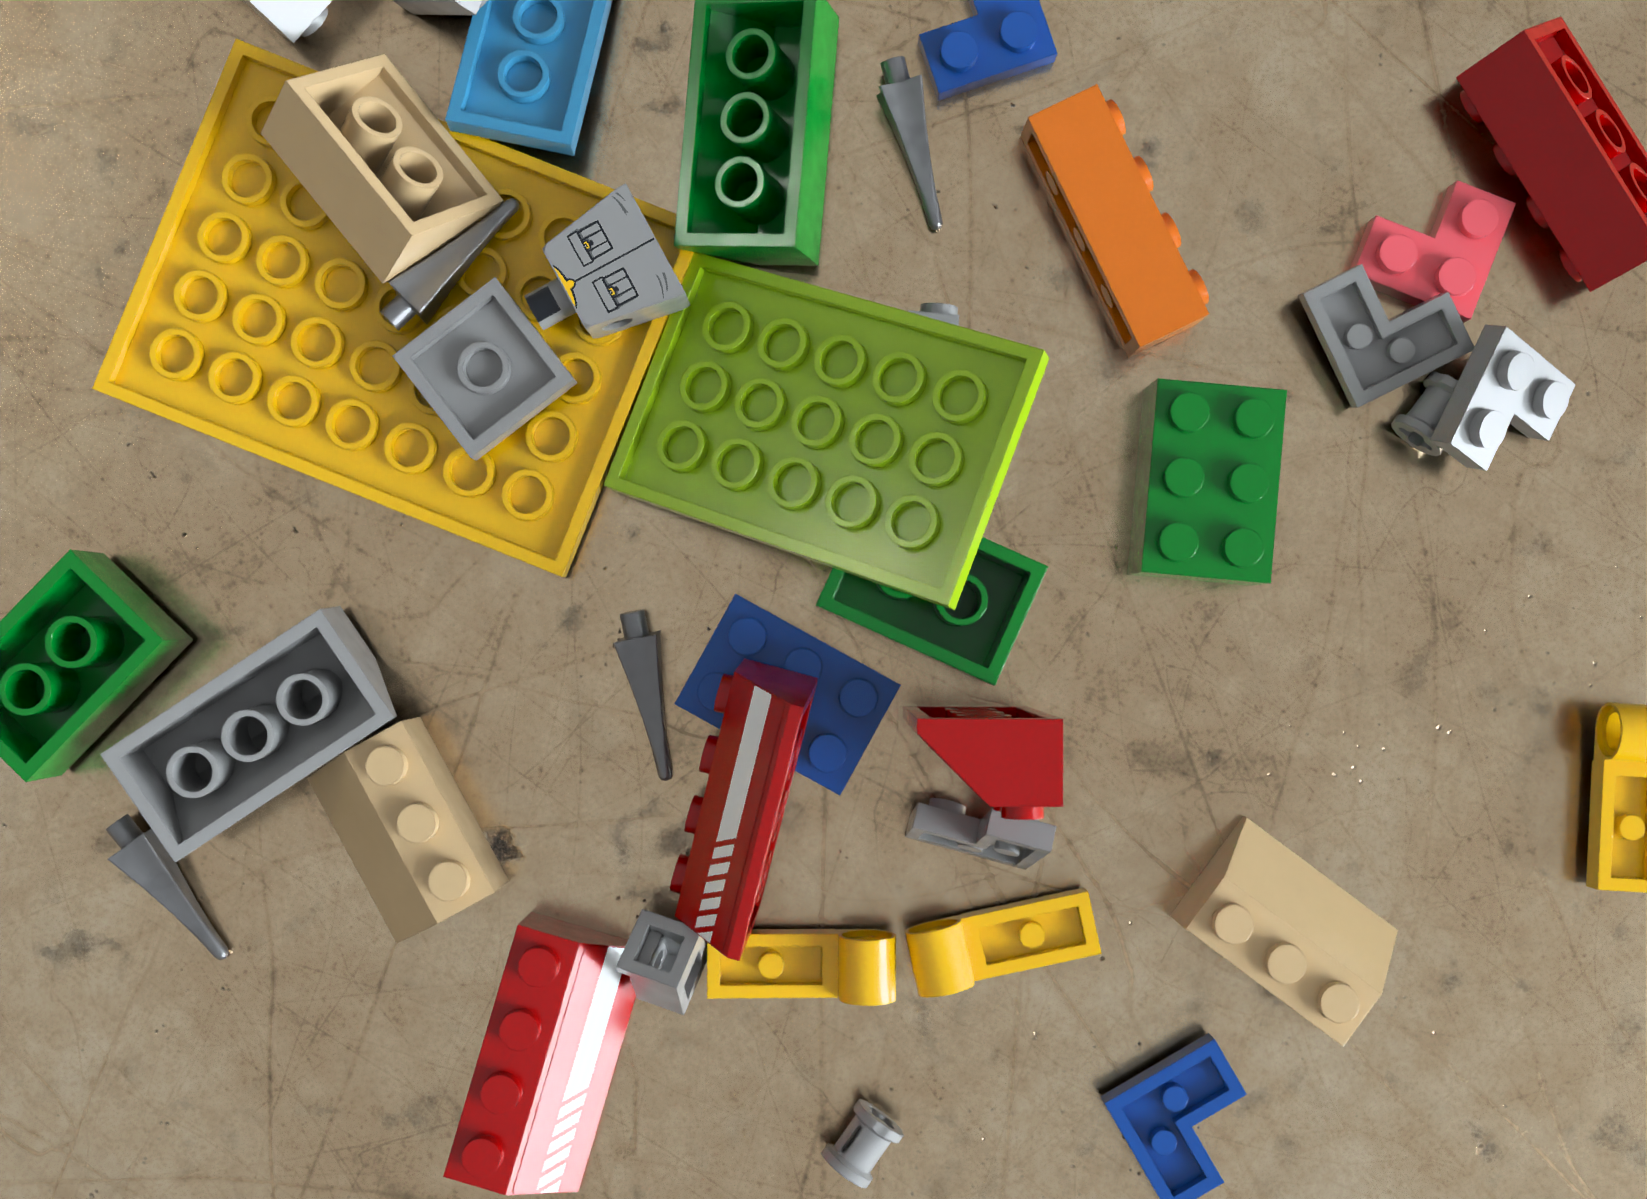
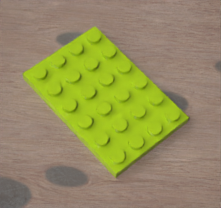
M694 252L681 284L690 302V306L669 315L603 486L631 498L955 610L1050 359L1045 350Z

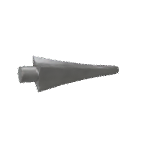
M897 56L880 63L886 85L879 86L881 93L876 96L908 164L920 195L928 224L932 230H938L942 227L943 220L931 164L922 74L910 78L905 57Z
M513 198L507 199L460 237L424 261L390 280L388 283L396 291L397 296L380 313L398 331L416 314L428 324L472 262L495 234L518 211V201Z
M644 609L619 614L624 637L618 638V641L614 642L613 645L640 711L651 745L658 776L661 780L668 781L672 778V767L664 716L660 630L649 633Z
M128 814L110 825L106 831L121 850L107 860L139 884L171 912L216 959H226L229 954L227 946L200 907L178 865L173 861L153 830L150 829L143 833Z

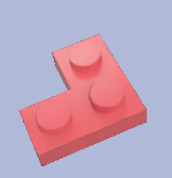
M1457 180L1448 187L1429 236L1376 215L1368 221L1350 268L1362 264L1374 290L1414 306L1440 293L1449 292L1464 323L1472 318L1516 203Z

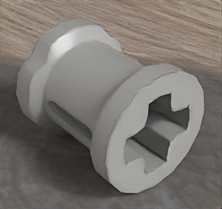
M1434 371L1429 373L1423 381L1426 389L1406 415H1397L1391 423L1395 433L1410 446L1431 456L1441 455L1444 450L1430 439L1458 380L1449 375Z
M859 1099L853 1107L856 1115L837 1142L835 1144L827 1143L821 1154L827 1163L845 1179L861 1188H867L873 1179L870 1171L890 1143H899L904 1134L902 1129L888 1115L871 1103Z

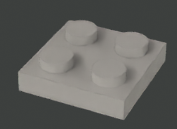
M496 277L392 355L470 458L476 461L577 384L571 373Z

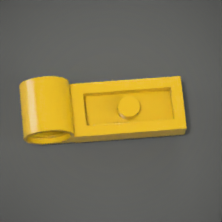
M1607 702L1601 707L1597 715L1594 761L1592 760L1586 874V886L1597 890L1647 893V704Z
M1084 887L928 921L905 930L918 996L927 998L946 996L964 991L975 984L974 981L1102 954L1089 893Z
M752 929L740 961L726 958L707 942V999L838 998L843 1003L860 1006L892 1003L896 1000V934L876 929Z

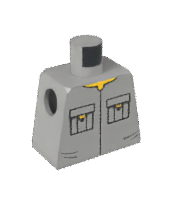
M626 183L616 188L546 243L542 250L557 278L524 296L543 330L577 313L585 329L593 339L681 311L690 306L682 285Z

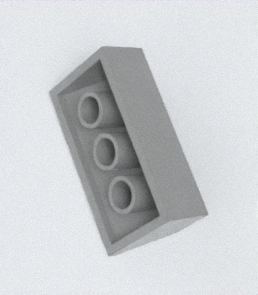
M341 606L317 610L100 755L173 861L177 862L397 717L375 656Z

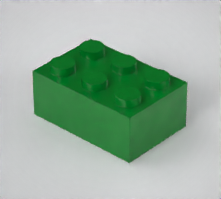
M1160 378L1143 389L1127 575L1248 586L1271 584L1287 390Z
M982 537L955 610L832 568L816 607L984 683L995 686L1048 566Z
M70 549L0 621V758L25 782L62 776L193 641L180 626L104 553Z

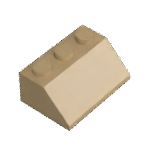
M385 54L286 80L261 131L262 136L382 284L424 261L460 237L504 202Z
M421 717L402 720L343 752L307 778L396 943L446 920L495 893L509 882L507 875Z
M1245 816L1241 818L1170 914V917L1343 1047L1382 995L1398 932L1395 927Z

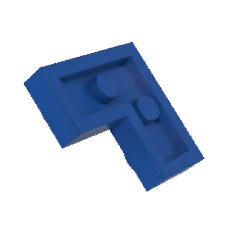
M968 0L973 17L919 34L918 46L937 101L1053 63L1058 54L1039 0Z
M1209 1033L1100 1096L1160 1199H1197L1224 1183L1192 1126L1247 1094L1216 1040Z

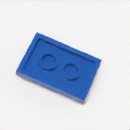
M735 594L678 696L675 705L720 729L724 714L714 711V704L724 673L734 675V671L744 658L818 678L795 771L832 792L841 795L901 685Z

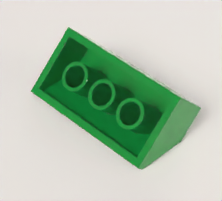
M695 0L674 246L676 248L757 265L819 266L839 16L827 0Z

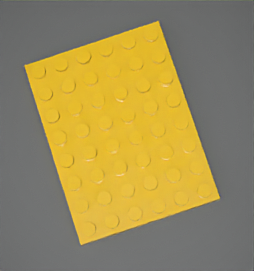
M235 39L92 389L566 578L606 480L669 315L593 339L585 329L577 313L543 330L524 296L557 278L542 250L546 243L615 189L490 139L450 131L447 122L439 120L504 202L507 199L513 198L518 201L519 209L472 262L430 322L426 324L416 314L398 331L380 313L397 296L396 291L388 282L382 284L261 134L285 81L319 71ZM634 197L680 284H682L694 252L678 249L674 246L676 214ZM496 277L571 373L577 384L476 461L470 458L392 355Z

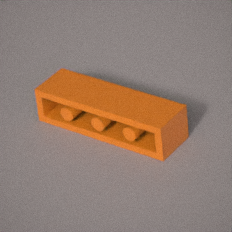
M1096 84L1029 116L1020 137L1129 358L1196 326L1209 315L1205 306L1209 302V295L1199 273L1194 269L1188 271L1177 249L1181 246V237L1174 220L1166 212L1160 214L1150 193L1154 188L1153 180L1146 163L1140 156H1132L1123 138V135L1126 133V126L1120 109L1112 99L1105 101Z

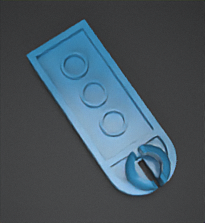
M488 0L478 10L476 15H472L445 118L450 131L574 156L613 0Z

